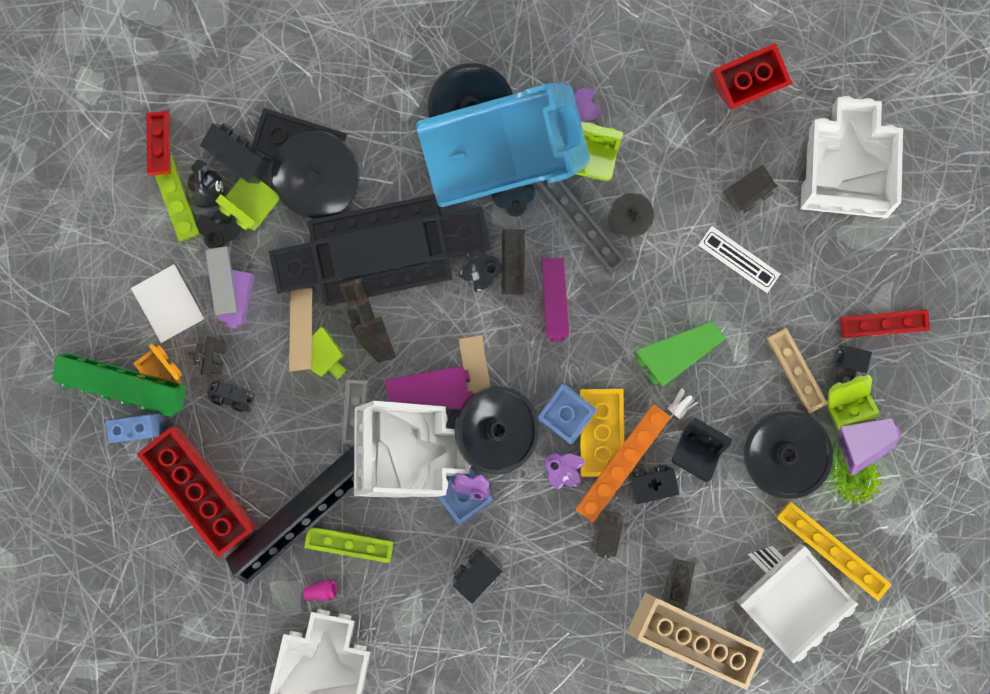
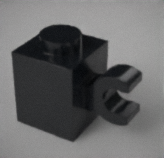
M840 346V349H837L835 353V367L843 368L845 371L838 375L837 382L843 383L845 376H848L849 381H852L856 376V372L867 373L872 352L850 346Z

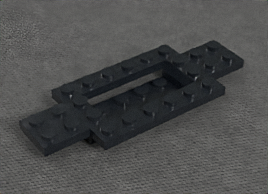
M435 194L308 220L307 224L311 239L309 243L271 250L269 255L277 294L321 286L324 305L330 306L453 280L449 258L467 255L468 251L476 249L482 251L491 250L482 206L439 215Z

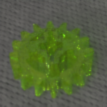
M842 460L841 464L843 467L835 468L839 474L833 475V478L838 480L833 486L840 488L837 494L840 496L844 495L845 501L852 500L854 504H857L859 500L865 504L867 497L873 500L874 496L872 493H879L880 491L876 487L877 485H882V482L877 479L882 476V473L875 472L878 466L874 464L868 465L857 474L850 475L846 461ZM856 476H859V477H860V478L858 479L859 482H860L859 484H856V483H855V482L857 481L856 478H855ZM859 490L861 494H851L850 492Z

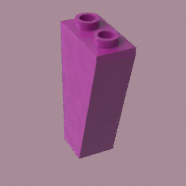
M564 258L542 259L545 338H550V342L565 341L564 337H569Z
M464 366L385 380L389 402L460 409L464 402L473 394L467 388L470 376L468 369L464 370Z

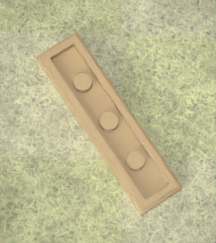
M783 328L767 337L769 345L806 413L810 414L827 405L828 403L788 329Z

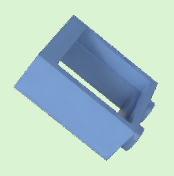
M160 413L106 421L108 443L160 436L167 430L165 416Z

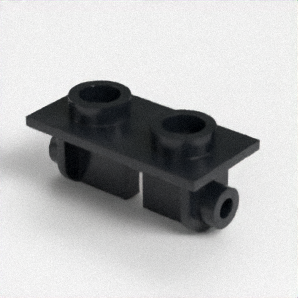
M219 381L216 383L212 382L211 391L207 390L208 399L215 405L222 406L225 404L238 412H244V410L251 411L248 402L252 403L255 396L251 394V391L236 387L234 394H231L232 386Z

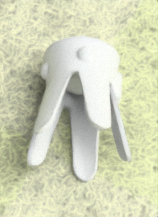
M683 388L680 389L674 402L669 404L667 408L672 412L671 418L673 415L679 419L683 418L687 410L699 403L695 402L689 406L694 401V398L689 395L679 404L684 395Z

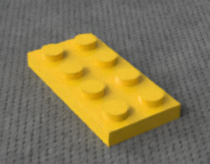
M579 389V395L598 409L580 434V457L585 460V464L580 467L581 477L599 476L624 443V389Z

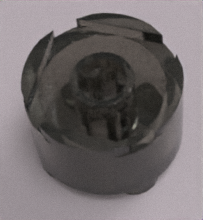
M627 193L617 198L608 213V224L611 230L616 235L625 239L640 237L649 230L654 220V210L651 203L642 194ZM628 211L631 214H635L636 217L633 218V221L626 218Z

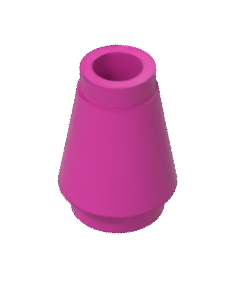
M326 579L304 587V599L331 601L332 598L337 597L335 581Z

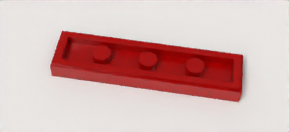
M929 310L840 317L841 338L930 331Z

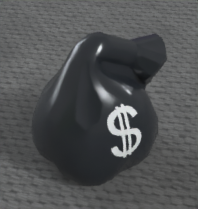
M196 160L191 166L193 173L189 175L187 181L188 195L197 207L212 208L218 206L217 198L220 194L224 196L222 178L218 172L208 169L206 162Z

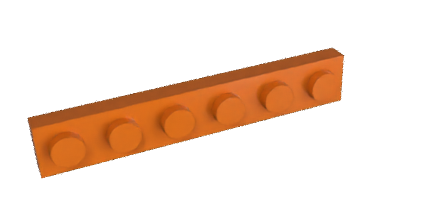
M652 404L576 506L575 510L593 523L671 416Z

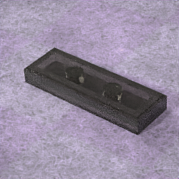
M502 229V295H524L525 230Z

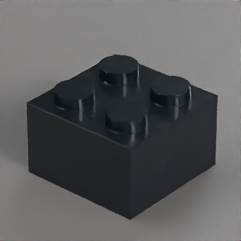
M484 546L480 550L476 548L468 557V563L465 566L461 564L453 573V587L471 604L503 572L502 563Z

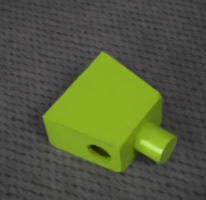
M321 327L312 336V369L310 370L320 377H324L330 372L337 380L340 379L347 372L339 363L345 354L325 327Z

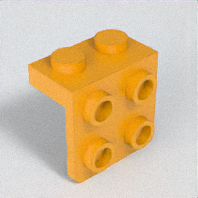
M151 343L149 345L151 351L133 363L140 373L182 383L179 378L182 376L180 370L173 362L170 365L166 360L169 358L160 345L155 347Z

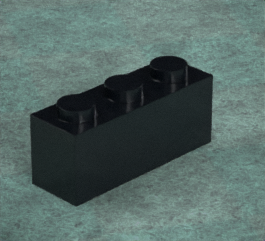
M212 123L200 146L246 182L259 184L272 163L266 157L267 154L259 148H253L247 138L236 135L230 125L226 123Z

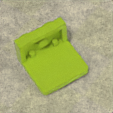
M581 122L590 161L584 169L576 174L610 181L623 132L615 128L597 126L590 122Z
M240 178L225 197L220 194L216 202L221 205L218 209L228 217L231 214L237 218L236 223L243 229L247 230L249 227L255 231L280 198L264 182L260 181L259 184L248 183Z
M870 375L857 376L852 381L837 383L829 389L827 410L838 431L842 426L859 424L879 417L880 412L870 395L872 377Z

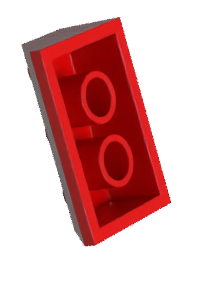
M776 43L719 66L710 74L719 96L730 110L793 84Z

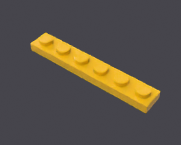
M788 501L775 518L877 601L880 600L892 585L791 501Z

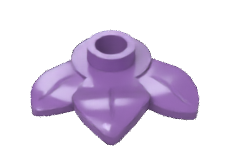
M587 88L579 89L574 94L580 120L584 123L595 120L602 115L599 107L591 102L594 91Z
M552 453L546 457L544 464L549 472L548 480L553 487L559 490L563 484L570 487L581 485V478L577 469L585 464L583 458L573 453L564 455ZM552 462H556L559 466H553Z
M457 473L455 482H450V486L455 491L469 494L476 500L487 499L490 495V483L481 474L472 479Z

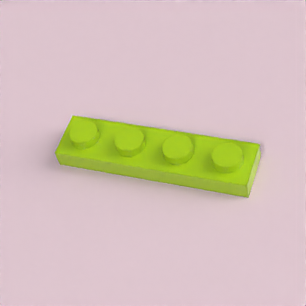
M171 154V174L155 175L177 238L179 242L199 236L201 233L198 230L194 213Z
M313 526L307 531L304 548L390 563L394 540Z

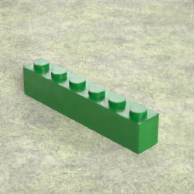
M63 353L55 357L52 381L60 383L61 387H75L80 389L82 393L100 394V397L104 399H118L122 404L139 405L140 409L157 410L164 416H173V414L182 411L187 385L71 353Z

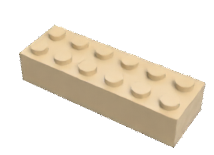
M646 592L627 631V634L643 643L746 690L764 652L763 648Z

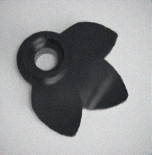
M526 185L491 195L498 207L505 208L510 216L518 217L525 213L527 204L533 201L535 190L533 185ZM513 203L520 204L517 208L512 207Z
M219 209L214 212L211 218L200 215L198 218V230L204 235V242L210 249L224 247L226 242L235 240L241 231V226L236 222L230 223V216L228 217ZM215 235H218L219 241L217 243H213L212 238Z
M482 250L468 251L467 256L470 263L461 269L459 276L466 281L474 282L475 292H482L488 289L493 283V278L500 274L502 264L498 258L487 256ZM489 265H494L495 269L489 271L487 267Z

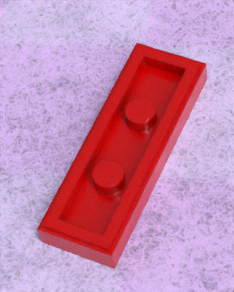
M168 111L146 113L147 173L149 176L171 174L170 113Z

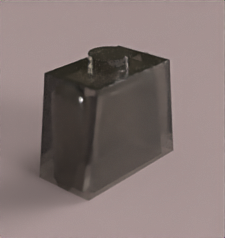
M602 510L598 515L591 552L597 553L601 558L616 557L623 526L621 513Z

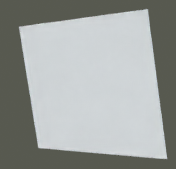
M175 265L166 268L131 288L161 343L204 320Z

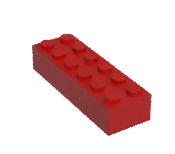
M178 425L168 428L137 453V456L218 558L257 528L254 521Z

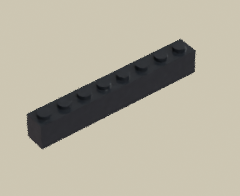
M354 445L225 558L234 577L248 584L354 491Z

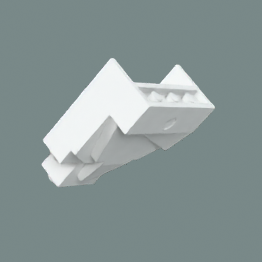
M850 96L838 97L832 105L831 121L827 118L814 120L809 128L806 179L801 185L800 209L887 218L901 204L903 128H896L894 125L881 126V101H874L871 98L853 99Z
M372 401L355 407L354 496H444L448 488L446 476H456L457 473L462 475L469 474L471 465L466 462L458 450L455 440V429H446L448 420L446 407Z
M317 609V613L311 612L305 638H302L303 633L290 631L289 635L283 634L269 694H363L371 652L366 651V646L354 644V648H350L356 622L351 620L352 616L339 613L338 617L329 616L330 611Z

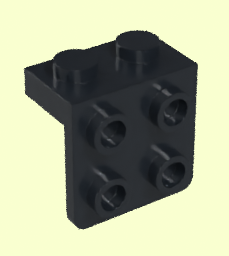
M694 418L682 431L672 457V463L704 482H709L713 477L720 455L731 445L732 438L712 428L705 422Z

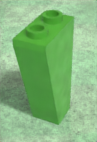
M711 321L634 351L637 355L635 360L641 368L646 367L650 372L648 377L655 386L659 384L663 387L726 338Z

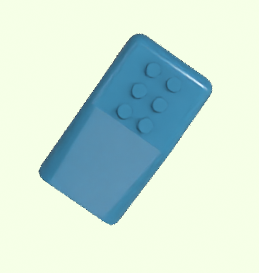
M566 82L540 85L520 93L423 119L416 123V130L436 201L441 207L547 180L548 183L560 181L575 175L584 169L590 161L573 89Z

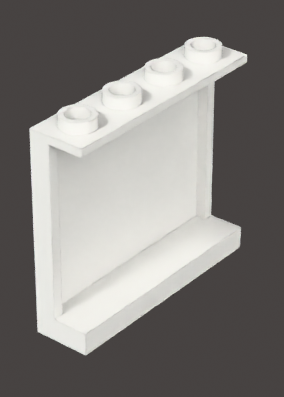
M801 543L792 549L737 600L739 605L793 663L803 660L807 655V651L812 647L818 646L823 641V637L828 632L834 631L844 617H849L855 612V607L858 605Z

